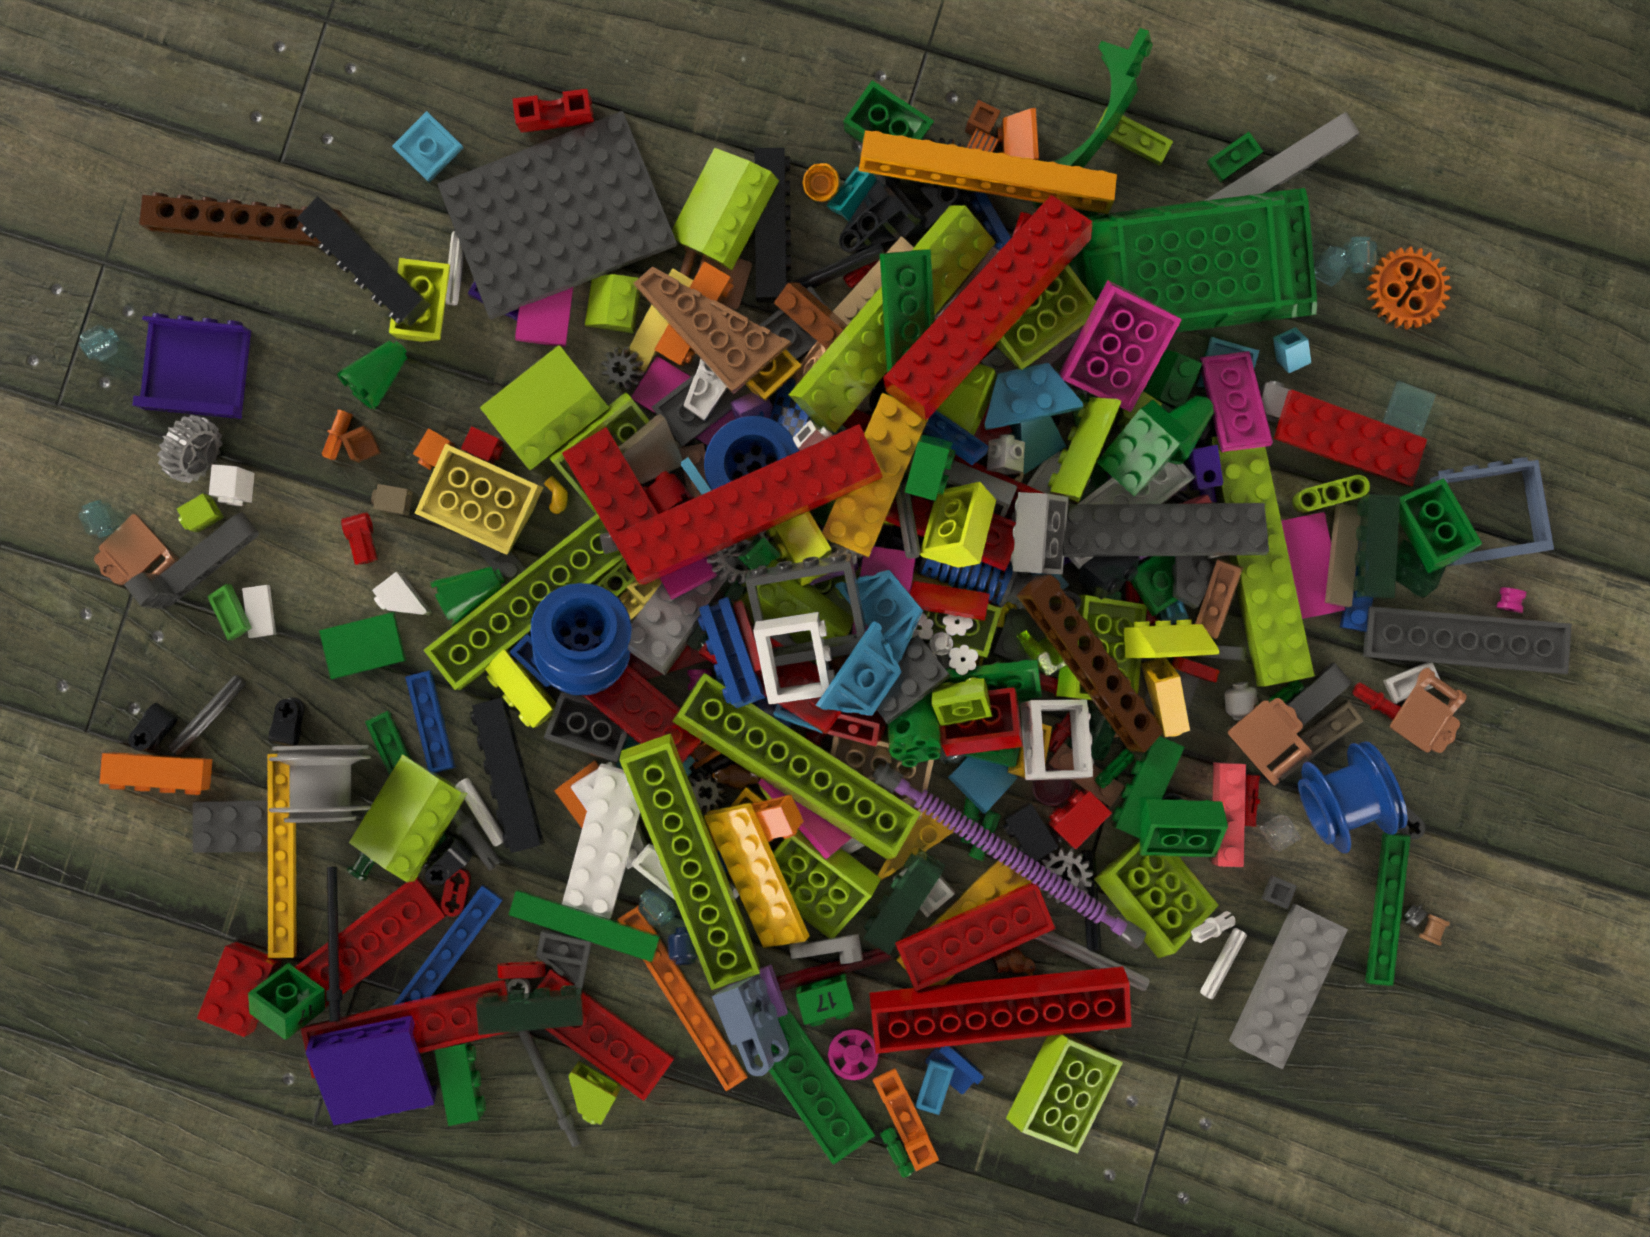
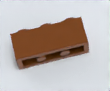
M788 283L774 302L775 305L826 349L830 347L848 326L800 283Z

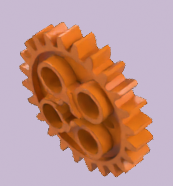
M1412 246L1407 248L1405 253L1402 247L1397 249L1395 254L1390 251L1386 254V258L1382 257L1378 260L1379 265H1375L1371 269L1375 274L1368 277V280L1373 282V284L1366 287V290L1373 291V294L1367 299L1375 300L1376 302L1371 309L1379 308L1381 311L1377 317L1386 315V324L1395 320V328L1401 326L1402 323H1404L1405 330L1411 328L1412 324L1415 328L1422 326V322L1427 325L1432 322L1431 318L1435 319L1440 316L1438 311L1446 308L1442 302L1450 299L1448 295L1444 294V292L1451 289V286L1444 285V282L1450 279V276H1442L1446 266L1438 268L1437 265L1440 259L1430 260L1432 252L1423 256V248L1418 249L1415 253ZM1400 266L1408 270V276L1401 273ZM1417 269H1419V276L1414 280V282L1409 287L1410 293L1403 297L1400 307H1398L1397 302L1407 291V284L1414 279L1417 273ZM1422 279L1429 282V289L1422 285ZM1388 287L1394 289L1396 293L1395 297H1391L1388 294ZM1409 300L1416 303L1417 310H1413L1409 306Z

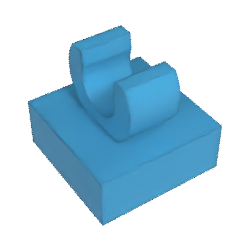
M1179 600L1158 613L1161 621L1171 620V624L1176 623V620L1188 618L1184 604Z

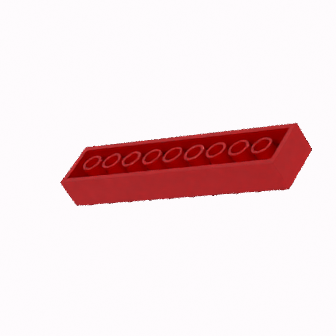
M1050 195L883 377L886 392L926 421L1092 239V221L1053 195Z
M860 424L617 534L637 581L645 585L883 478L864 432Z
M1123 966L927 986L918 991H915L914 988L869 993L876 1054L1131 1027L1130 982Z

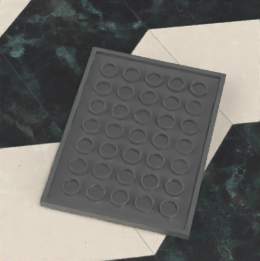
M623 111L437 184L490 319L677 246Z

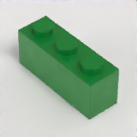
M471 1042L434 1050L448 1126L479 1120L484 1114L483 1111H486V1102L484 1096H480L479 1091L481 1075L475 1069L474 1061L477 1058L475 1046H471Z

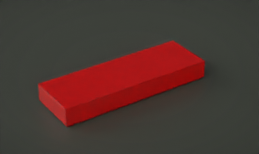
M913 581L910 595L922 610L985 621L990 598L988 593Z
M741 600L734 603L733 607L754 672L759 679L763 680L753 631L754 626L749 611Z

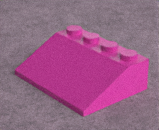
M1108 280L1059 374L1064 381L1100 398L1121 400L1120 407L1131 412L1182 319Z

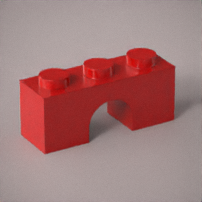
M588 89L562 92V98L552 101L541 100L537 95L512 98L515 123L521 133L593 123L592 99Z

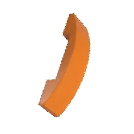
M896 1068L873 1078L877 1091L886 1105L915 1170L918 1171L939 1161L922 1120Z

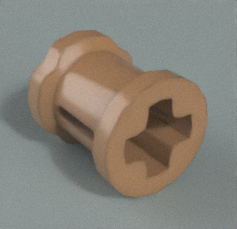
M1428 914V922L1424 932L1420 933L1419 937L1441 946V937L1446 926L1450 925V922Z

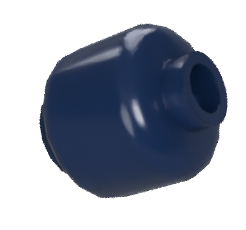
M686 927L676 928V933L668 937V956L670 960L675 961V965L695 964L696 959H698Z

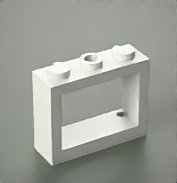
M819 612L756 621L753 631L768 704L822 697L834 679L835 671L829 669L828 661L832 660L830 646H825L823 637L827 636L825 621H820ZM811 630L821 682L780 688L770 636Z
M1030 700L1021 703L1025 780L1083 779L1093 777L1092 766L1094 760L1091 757L1092 734L1089 731L1090 713L1088 712L1087 700ZM1041 711H1070L1074 770L1045 771Z

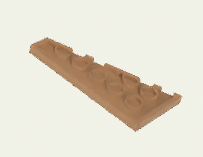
M651 267L634 282L635 287L733 395L791 345V341L786 338L777 336L769 329L753 323L747 317L715 300L703 296L701 292L679 283L675 278L654 267Z

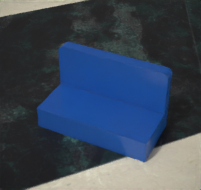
M954 1046L935 1047L925 1059L927 1065L930 1057L955 1065L950 1085L960 1094H964L974 1082L978 1085L984 1078L982 1071Z

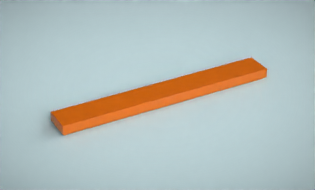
M640 905L617 919L619 923L659 935ZM660 937L654 960L650 962L643 959L723 1088L725 1091H728L747 1079L748 1075L680 967L675 965V961L669 959L668 949Z

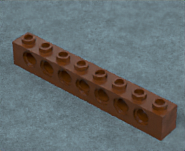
M153 192L152 195H142L139 225L148 231L319 247L318 245L321 243L316 237L312 240L301 230L304 225L300 221L295 229H290L291 223L298 220L297 217L308 206H302L300 210L292 209L291 206L285 204H276V207H269L262 202H251V205H247L233 199H227L226 202H218L217 199L211 197H202V200H194L191 196L177 195V198H173L159 192ZM174 208L173 215L167 217L168 211ZM333 209L349 224V220L341 211ZM199 211L198 217L192 220L193 213ZM224 213V218L220 222H216L217 216ZM249 215L248 222L241 225L242 218ZM269 218H274L273 224L266 227V221Z
M1036 575L1016 596L1128 750L1145 753L1164 732L1158 724V719L1149 712L1144 705L1143 698L1136 694L1131 687L1130 680L1118 669L1117 662L1108 655L1103 648L1102 641L1093 634L1089 628L1088 621L1078 613L1073 600L1065 595L1060 588V582L1052 575Z

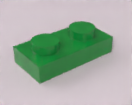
M1247 132L1211 157L1206 163L1221 183L1256 159L1264 151L1251 133Z

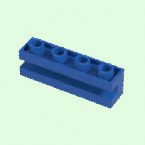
M726 597L718 600L719 604L711 607L707 604L699 607L701 616L698 617V622L702 631H707L709 640L706 641L710 655H715L717 660L714 668L718 678H723L726 687L722 689L727 704L731 703L735 708H740L766 697L760 679L754 672L733 602Z

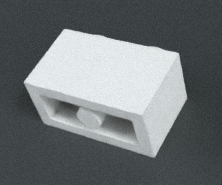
M212 465L209 495L217 497L218 502L227 503V505L242 506L243 502L252 503L254 473L236 466Z

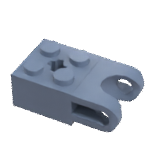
M760 974L731 983L712 996L731 1045H737L745 1067L751 1075L763 1076L772 1068L774 1062H779L787 1056L789 1052L788 1043L778 1021L776 1007L770 1001L767 985L761 979ZM771 1044H775L779 1048V1053L771 1050ZM758 1054L763 1062V1067H759L755 1063V1056Z

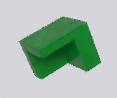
M764 537L754 539L738 558L752 570L758 569L759 566H767L772 560H777L781 554Z

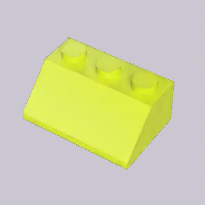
M399 258L397 272L431 306L411 327L403 322L399 325L391 318L389 333L396 339L418 342L440 340L450 264Z
M981 482L945 489L943 495H938L932 507L920 550L922 557L957 568L980 564L996 504V499Z
M809 511L766 531L767 536L769 535L776 542V550L781 554L780 558H785L786 561H791L792 564L803 562V559L808 557L828 558L832 551ZM825 574L797 578L802 587Z
M1192 619L1176 620V625H1171V620L1155 621V626H1150L1149 621L1134 622V627L1124 628L1125 658H1162L1219 654V648L1202 624H1192Z
M503 649L485 668L489 674L486 677L495 688L499 686L505 693L502 697L510 707L515 706L521 713L518 715L520 720L527 727L531 725L532 728H537L552 716L557 703L535 676L509 653L511 650Z

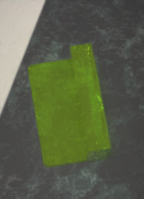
M1026 630L1017 635L1028 657L1031 660L1038 661V667L1046 676L1066 665L1048 638L1037 642Z

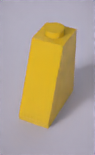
M1166 657L1141 663L1154 714L1158 719L1159 726L1164 731L1163 735L1165 737H1176L1183 732L1190 731L1180 675Z

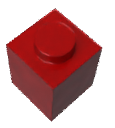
M471 426L461 450L494 464L495 460L498 461L501 458L504 447L502 446L503 441Z

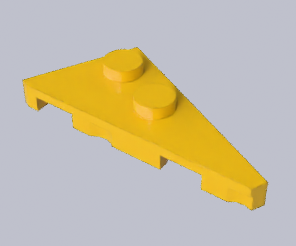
M925 809L922 812L921 820L917 819L897 856L886 859L877 876L881 880L890 876L899 868L952 834L954 828L949 830V823L947 826H943V820L940 823L937 822L938 816L932 819L931 815L933 812L928 816L925 814L927 810Z

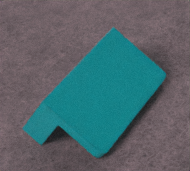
M859 167L853 170L839 188V192L826 205L832 212L843 216L848 222L877 180L872 173L858 171Z

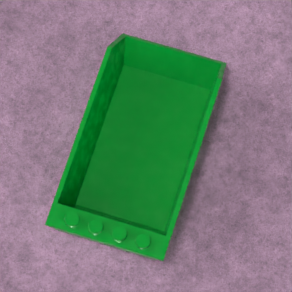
M1305 188L1122 211L1088 218L1092 221V239L1083 247L1087 290L1096 302L1109 280L1181 318L1182 320L1175 333L1316 315L1317 292L1309 200Z

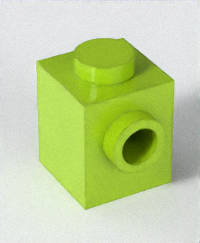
M203 493L177 508L180 514L178 519L181 525L186 530L197 533L224 518L213 497Z

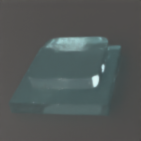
M1397 381L1382 423L1421 436L1436 394Z

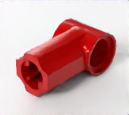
M365 512L342 518V530L346 539L349 540L355 565L377 561L378 558L372 538L374 529L370 515Z

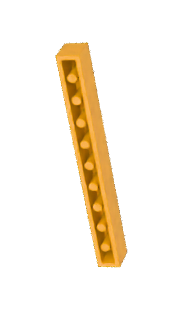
M866 130L858 170L1044 203L1050 195H1053L1071 208L1104 214L1109 213L1114 203L1117 174L1108 173L1103 170H1090L1080 166H1067L1056 162L1033 160L1029 157L1022 158L1005 153H993L981 149L958 147L954 144L947 145L930 140H918L902 135L895 136L879 131L872 132Z

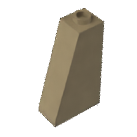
M661 414L655 416L619 446L621 453L640 484L656 478L664 471L670 472L681 467V462L683 461L668 423Z

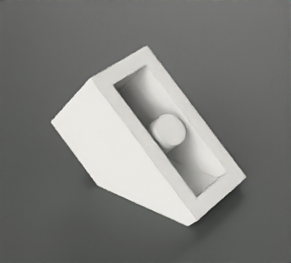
M395 572L372 590L376 595L374 598L375 602L383 610L387 609L389 611L427 616L433 613L403 573Z

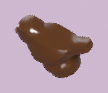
M731 764L712 774L717 782L725 784L732 789H743L751 784H758L761 779L739 764Z
M1017 947L992 957L998 974L1011 971L1015 974L1025 973L1028 976H1032L1035 970V962L1026 957Z

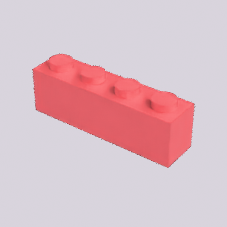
M1213 762L1212 801L1223 802L1228 824L1216 857H1211V863L1216 866L1244 867L1246 764Z

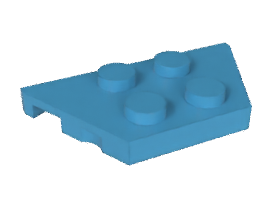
M1049 363L1026 367L1022 371L1017 369L999 373L985 421V430L1083 409V402Z
M890 570L879 572L873 576L859 577L857 584L865 623L868 627L873 621L881 625V633L892 649L893 658L899 662L903 657L923 610ZM843 582L837 583L835 586L851 605L847 584Z
M873 621L817 702L816 706L818 708L871 716L874 714L901 674V669L893 658L892 649L889 643L885 641L881 633L882 627L878 622Z

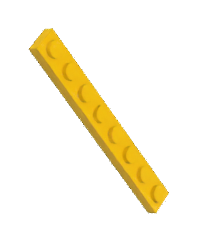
M267 754L268 958H294L297 956L296 823L284 822V818H288L289 812L269 811L270 808L289 807L290 766L280 761H270L269 758L277 757V754Z

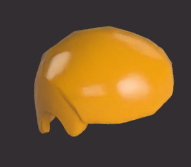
M827 163L812 165L805 172L802 182L805 193L812 200L818 202L831 200L839 192L841 184L839 173L833 166Z

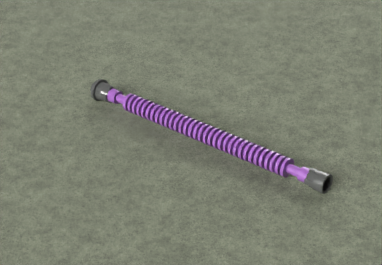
M887 762L884 766L879 764L872 775L876 779L874 781L875 784H880L892 793L895 791L901 796L905 794L916 802L915 808L922 805L920 811L924 812L927 809L925 814L928 816L933 812L931 815L932 819L938 816L936 821L940 823L943 820V826H947L949 823V830L954 828L953 832L956 834L959 832L960 837L965 835L964 839L967 841L971 838V844L974 845L976 843L975 846L977 848L981 847V850L984 852L987 850L988 855L993 853V858H998V861L1001 863L1004 861L1003 864L1005 866L1009 865V868L1012 870L1015 868L1016 873L1021 871L1020 875L1022 877L1026 876L1027 880H1031L1033 884L1037 883V886L1040 888L1043 886L1042 889L1044 891H1048L1050 895L1054 894V897L1059 898L1061 902L1065 901L1067 906L1070 905L1072 909H1076L1078 913L1085 917L1087 916L1089 920L1093 919L1095 924L1102 921L1110 926V930L1116 933L1120 940L1134 949L1141 945L1146 936V931L1129 920L1126 922L1119 917L1115 918L1106 912L1107 906L1102 905L1099 901L1096 902L1095 898H1090V895L1085 894L1082 890L1079 891V888L1074 887L1073 884H1068L1067 880H1062V877L1057 876L1054 872L1051 873V870L1046 869L1045 866H1040L1039 862L1036 861L1034 863V859L1030 858L1028 860V855H1023L1022 851L1017 852L1018 849L1012 848V845L1009 843L1006 845L1005 840L1000 842V837L997 836L994 839L995 834L990 833L989 835L990 831L984 830V827L981 825L978 827L977 822L972 824L973 820L970 818L966 821V815L960 818L962 814L960 811L955 814L956 809L953 807L949 811L950 805L946 804L944 806L945 802L942 800L938 803V797L932 800L934 796L932 793L926 796L927 790H924L922 793L910 786V782L902 778L903 775L890 767V763Z

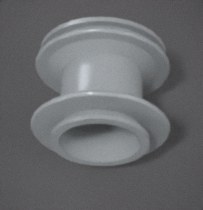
M368 745L272 747V751H277V757H270L269 760L280 761L290 766L289 807L270 808L269 811L289 812L288 818H284V822L287 823L357 820V816H352V811L369 810L371 806L351 805V765L362 759H371L370 755H363V749H368Z

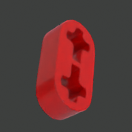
M1174 657L1171 664L1176 670L1212 683L1217 682L1220 673L1215 668L1181 657Z
M459 869L445 882L441 909L447 916H457L466 907L471 884V875L467 869ZM461 873V878L465 879V882L459 885L458 890H455L457 882L453 880V877ZM454 894H457L456 903L460 904V907L452 911L448 902L453 900Z
M542 961L497 964L498 978L500 979L546 976V964Z

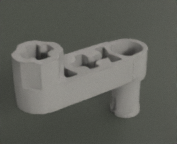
M859 934L812 942L806 940V942L789 944L791 959L839 952L841 964L863 960Z

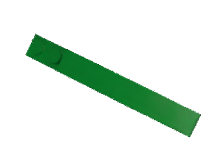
M1139 28L1129 49L1104 41L1100 42L1098 49L1102 54L1101 59L1111 76V95L1107 111L1098 128L1085 143L1070 154L1052 162L1083 168L1116 128L1138 91L1135 79L1141 71V63L1145 57L1149 56L1152 50L1153 43L1151 42L1148 30ZM1032 201V204L1036 209H1038L1043 204L1040 202Z

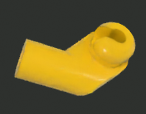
M551 476L544 483L553 493L549 509L554 514H560L567 507L568 492L554 476Z

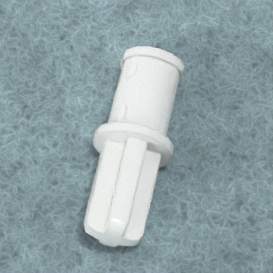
M1225 911L1215 918H1207L1204 924L1191 931L1193 941L1202 943L1211 937L1220 936L1222 931L1235 925V917L1231 916L1225 919L1231 915L1230 912Z

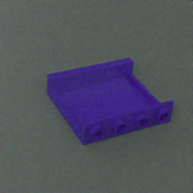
M153 313L152 317L143 316L142 320L148 322L141 393L140 396H133L132 406L142 410L241 419L251 330L244 327L242 322L228 320L227 324L218 323V320L211 318H202L201 322L193 321L192 317L181 315L177 316V319H170L168 315Z
M412 1016L310 1036L305 1053L333 1125L347 1124L357 1120L376 1118L382 1115L401 1113L406 1110L434 1105L437 1086L430 1085L413 1036L415 1023Z

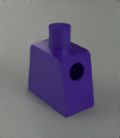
M1218 445L1193 449L1189 458L1184 462V465L1195 477L1189 483L1190 490H1199L1200 496L1207 494L1211 502H1217L1215 487L1223 485ZM1204 473H1205V475H1206V480H1205V481H1204V479H1203Z

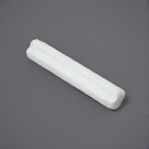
M453 231L451 235L448 264L451 266L445 304L452 306L458 304L464 252L456 231Z
M465 778L458 782L456 786L468 793L465 801L493 846L502 844L504 833L470 779Z
M1238 928L1232 930L1200 990V993L1209 999L1215 997L1247 937L1245 932Z

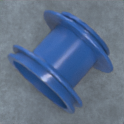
M762 416L740 417L721 427L708 444L704 459L706 480L710 489L714 490L734 481L733 475L736 472H740L745 476L749 474L748 468H753V464H758L763 468L767 466V458L774 457L778 461L800 451V449H798L792 439L791 433L776 421ZM755 446L762 449L761 454L758 456L751 454V449ZM738 454L744 455V462L736 463L734 461L735 456Z
M568 584L549 593L535 609L530 628L534 661L544 679L558 690L572 695H591L612 686L623 674L630 659L631 652L627 648L631 639L632 627L626 607L612 592L593 584ZM578 623L586 624L584 628H579L576 625ZM599 630L602 632V634L600 636H595L593 632ZM567 631L570 635L563 637L561 633Z
M1367 741L1361 742L1359 745L1356 743L1350 744L1347 751L1349 766L1325 776L1314 764L1305 762L1302 765V779L1298 782L1300 798L1314 830L1324 843L1332 844L1338 851L1344 854L1349 853L1351 849L1349 831L1375 821L1385 833L1394 835L1398 829L1404 828L1408 821L1404 797L1390 766L1379 750Z

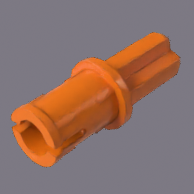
M338 409L332 428L327 431L329 435L322 451L323 457L331 460L337 458L343 442L340 436L347 432L350 421L353 418L352 414Z

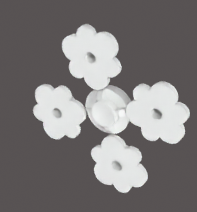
M922 613L911 638L919 635L922 640L930 639V648L936 658V654L946 655L949 653L951 658L949 665L951 668H956V672L959 675H965L968 670H974L978 653L973 649L969 650L967 645H962L960 649L952 648L953 641L950 637L956 634L960 636L965 635L966 629H970L973 625L972 619L947 614L948 616L943 618V624L946 625V633L939 632L933 635L931 629L933 621L927 619L926 615Z

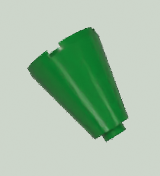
M387 341L341 369L336 374L337 378L345 387L348 385L353 391L352 394L368 408L375 410L407 360L405 355L407 351L399 342L395 341L392 343Z
M1195 396L1169 412L1174 419L1192 434L1168 461L1169 463L1181 465L1189 458L1214 414L1213 404L1207 397Z
M491 566L437 579L430 582L432 588L437 586L438 593L435 594L436 599L447 619H454L451 625L455 626L502 589V584L505 583V580L500 570L494 571Z

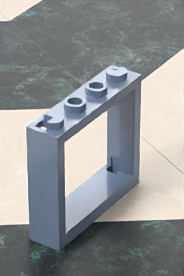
M1527 457L1513 459L1512 464L1504 465L1503 461L1488 463V468L1479 469L1478 465L1463 467V472L1454 473V469L1438 471V476L1430 478V484L1443 478L1447 483L1522 472L1532 526L1533 543L1470 552L1445 567L1554 550L1538 460L1528 461Z

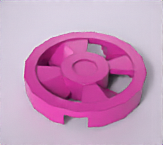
M853 1027L844 1029L829 1044L828 1058L830 1066L837 1075L844 1079H863L872 1073L877 1065L879 1053H875L874 1039L863 1029ZM847 1036L849 1044L844 1047L838 1041L842 1037ZM867 1039L871 1046L862 1049L861 1045ZM844 1057L847 1063L840 1070L836 1066L835 1060ZM861 1061L869 1067L864 1072H860L858 1063Z

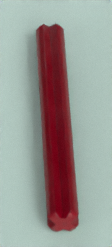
M884 946L862 952V961L841 964L840 959L781 975L776 977L780 990L785 991L890 961L891 955L889 948Z

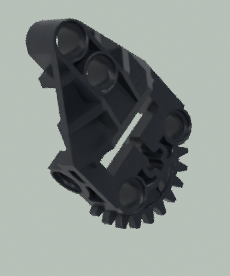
M940 138L938 143L945 144V139ZM950 139L947 145L954 144L955 141ZM959 143L957 146H958V147H963L964 145H962L961 143ZM880 175L839 237V245L841 249L853 255L878 243L883 245L897 241L901 236L907 239L920 233L926 234L949 206H963L964 201L971 203L972 200L968 197V193H976L977 191L914 181L934 205L926 214L922 215L899 187L898 183L901 178ZM951 191H955L954 198L947 201V195ZM875 220V227L869 231L870 222ZM857 237V244L851 248V241Z

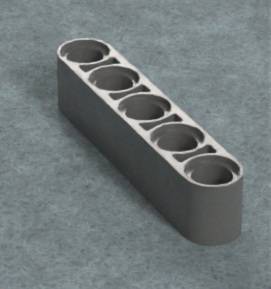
M1333 662L1306 683L1304 690L1299 692L1298 695L1294 694V698L1286 705L1295 710L1297 718L1305 725L1351 684V680Z

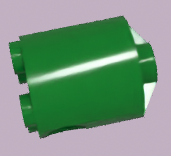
M927 694L888 724L889 752L892 757L902 761L903 766L914 767L919 762L935 760L941 755L940 724L933 709L932 695Z

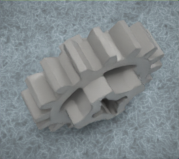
M1062 847L1059 850V854H1056L1054 851L1050 852L1051 859L1043 857L1042 862L1046 869H1050L1051 873L1054 872L1057 876L1062 877L1063 871L1068 867V884L1071 883L1074 887L1078 886L1079 891L1082 890L1085 894L1088 893V889L1085 886L1091 887L1093 881L1088 878L1093 875V871L1086 869L1090 865L1089 861H1081L1082 853L1075 856L1074 849L1071 848L1069 853H1065ZM1064 860V863H1062V864H1060V865H1058V866H1057V865L1051 866L1052 864H1054V863L1057 862V861ZM1073 863L1077 865L1081 873L1076 871L1075 867L1073 866ZM1048 893L1047 898L1049 899V898H1051L1053 895H1050V894Z

